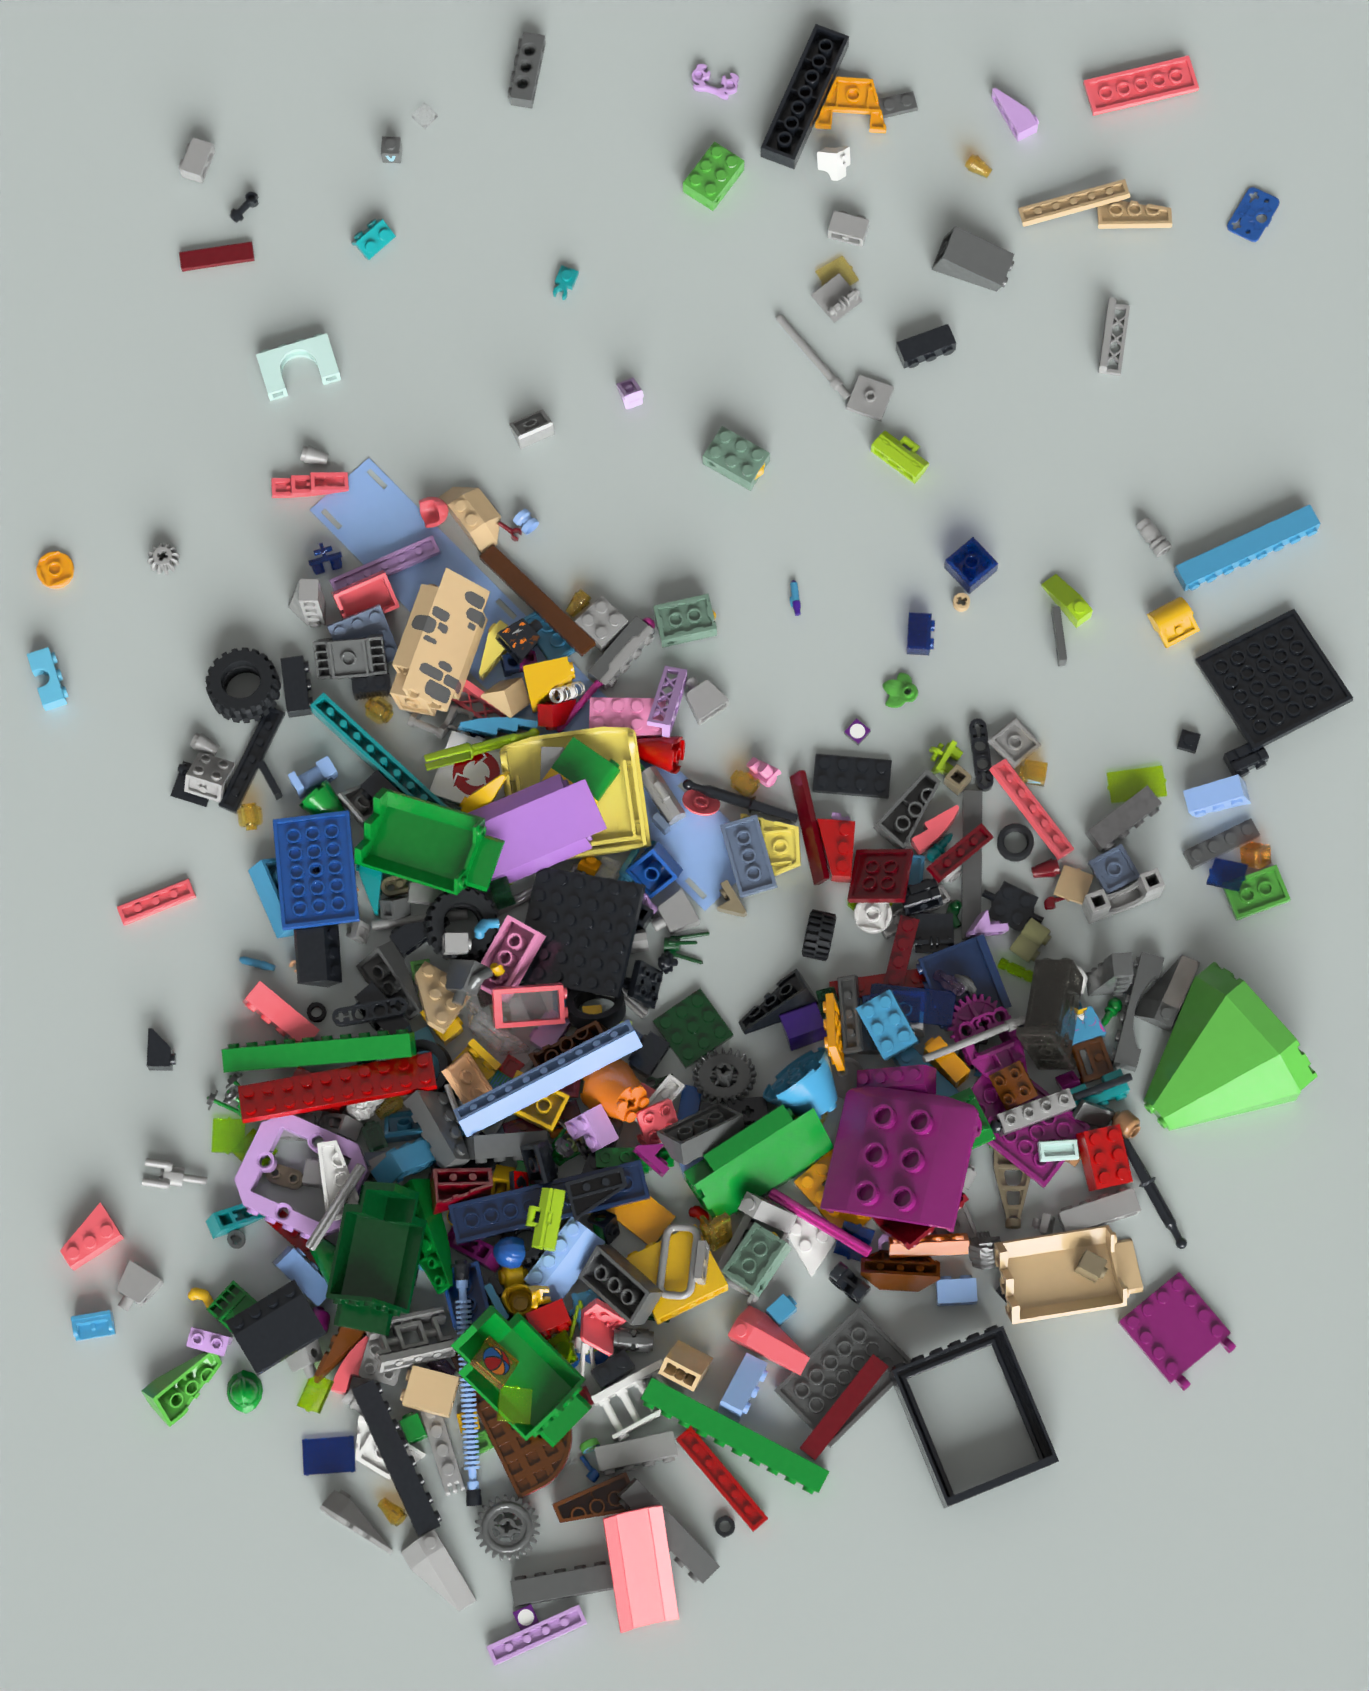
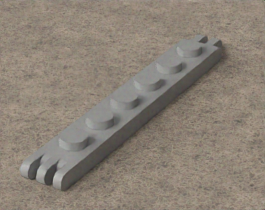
M426 1363L415 1365L428 1369ZM412 1366L406 1367L407 1371L408 1369L412 1370ZM420 1411L446 1496L450 1495L448 1487L451 1486L454 1494L458 1493L457 1484H460L461 1491L466 1490L443 1417Z

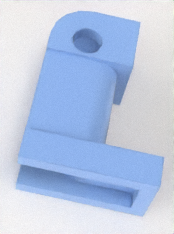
M328 756L315 762V767L299 776L294 771L288 774L292 787H295L300 800L315 788L320 787L321 783L325 780L332 782L338 777V772Z

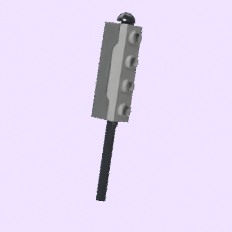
M1128 1073L1071 1094L1069 1088L997 1114L990 1122V1127L993 1133H999L1000 1137L1069 1112L1076 1107L1075 1101L1133 1080L1132 1075Z

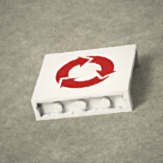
M461 730L457 732L452 731L446 748L466 742L472 745L486 741V739L480 736H475V738L468 736V733ZM501 748L474 755L472 760L438 768L430 791L443 803L461 808L459 805L464 797L468 798L474 791L502 774L499 754ZM504 784L494 802L505 797Z

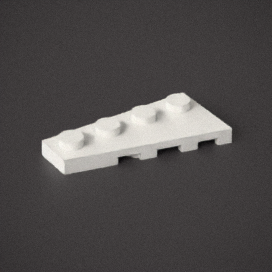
M337 1140L317 1143L325 1212L350 1175ZM356 1188L345 1202L346 1204H358L359 1196ZM344 1205L334 1221L342 1219Z

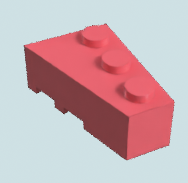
M100 1202L62 1247L60 1252L69 1266L76 1270L123 1240L124 1237Z

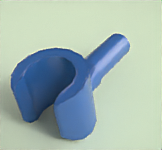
M582 1455L580 1459L589 1470L586 1477L595 1483L600 1475L590 1465L585 1456Z

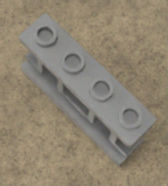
M443 1306L430 1307L422 1311H411L409 1314L400 1315V1317L393 1316L390 1331L393 1330L395 1336L393 1338L387 1339L385 1335L366 1332L369 1341L379 1339L383 1349L376 1351L375 1356L376 1361H378L379 1373L450 1358L456 1355V1351L451 1347L456 1341L453 1340V1335L443 1337L439 1325H444L446 1322ZM431 1322L432 1329L424 1330L422 1324ZM417 1330L421 1342L405 1345L401 1334ZM436 1337L437 1343L429 1345L427 1338ZM398 1345L400 1352L391 1353L389 1346Z

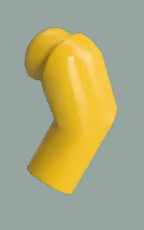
M194 1287L188 1292V1298L191 1301L202 1300L206 1308L214 1301L208 1290Z

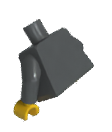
M451 959L449 970L446 974L447 981L445 987L454 993L452 1003L462 1006L466 996H476L484 980L492 977L493 973L497 977L501 976L505 970L498 963H492L490 968L475 960Z

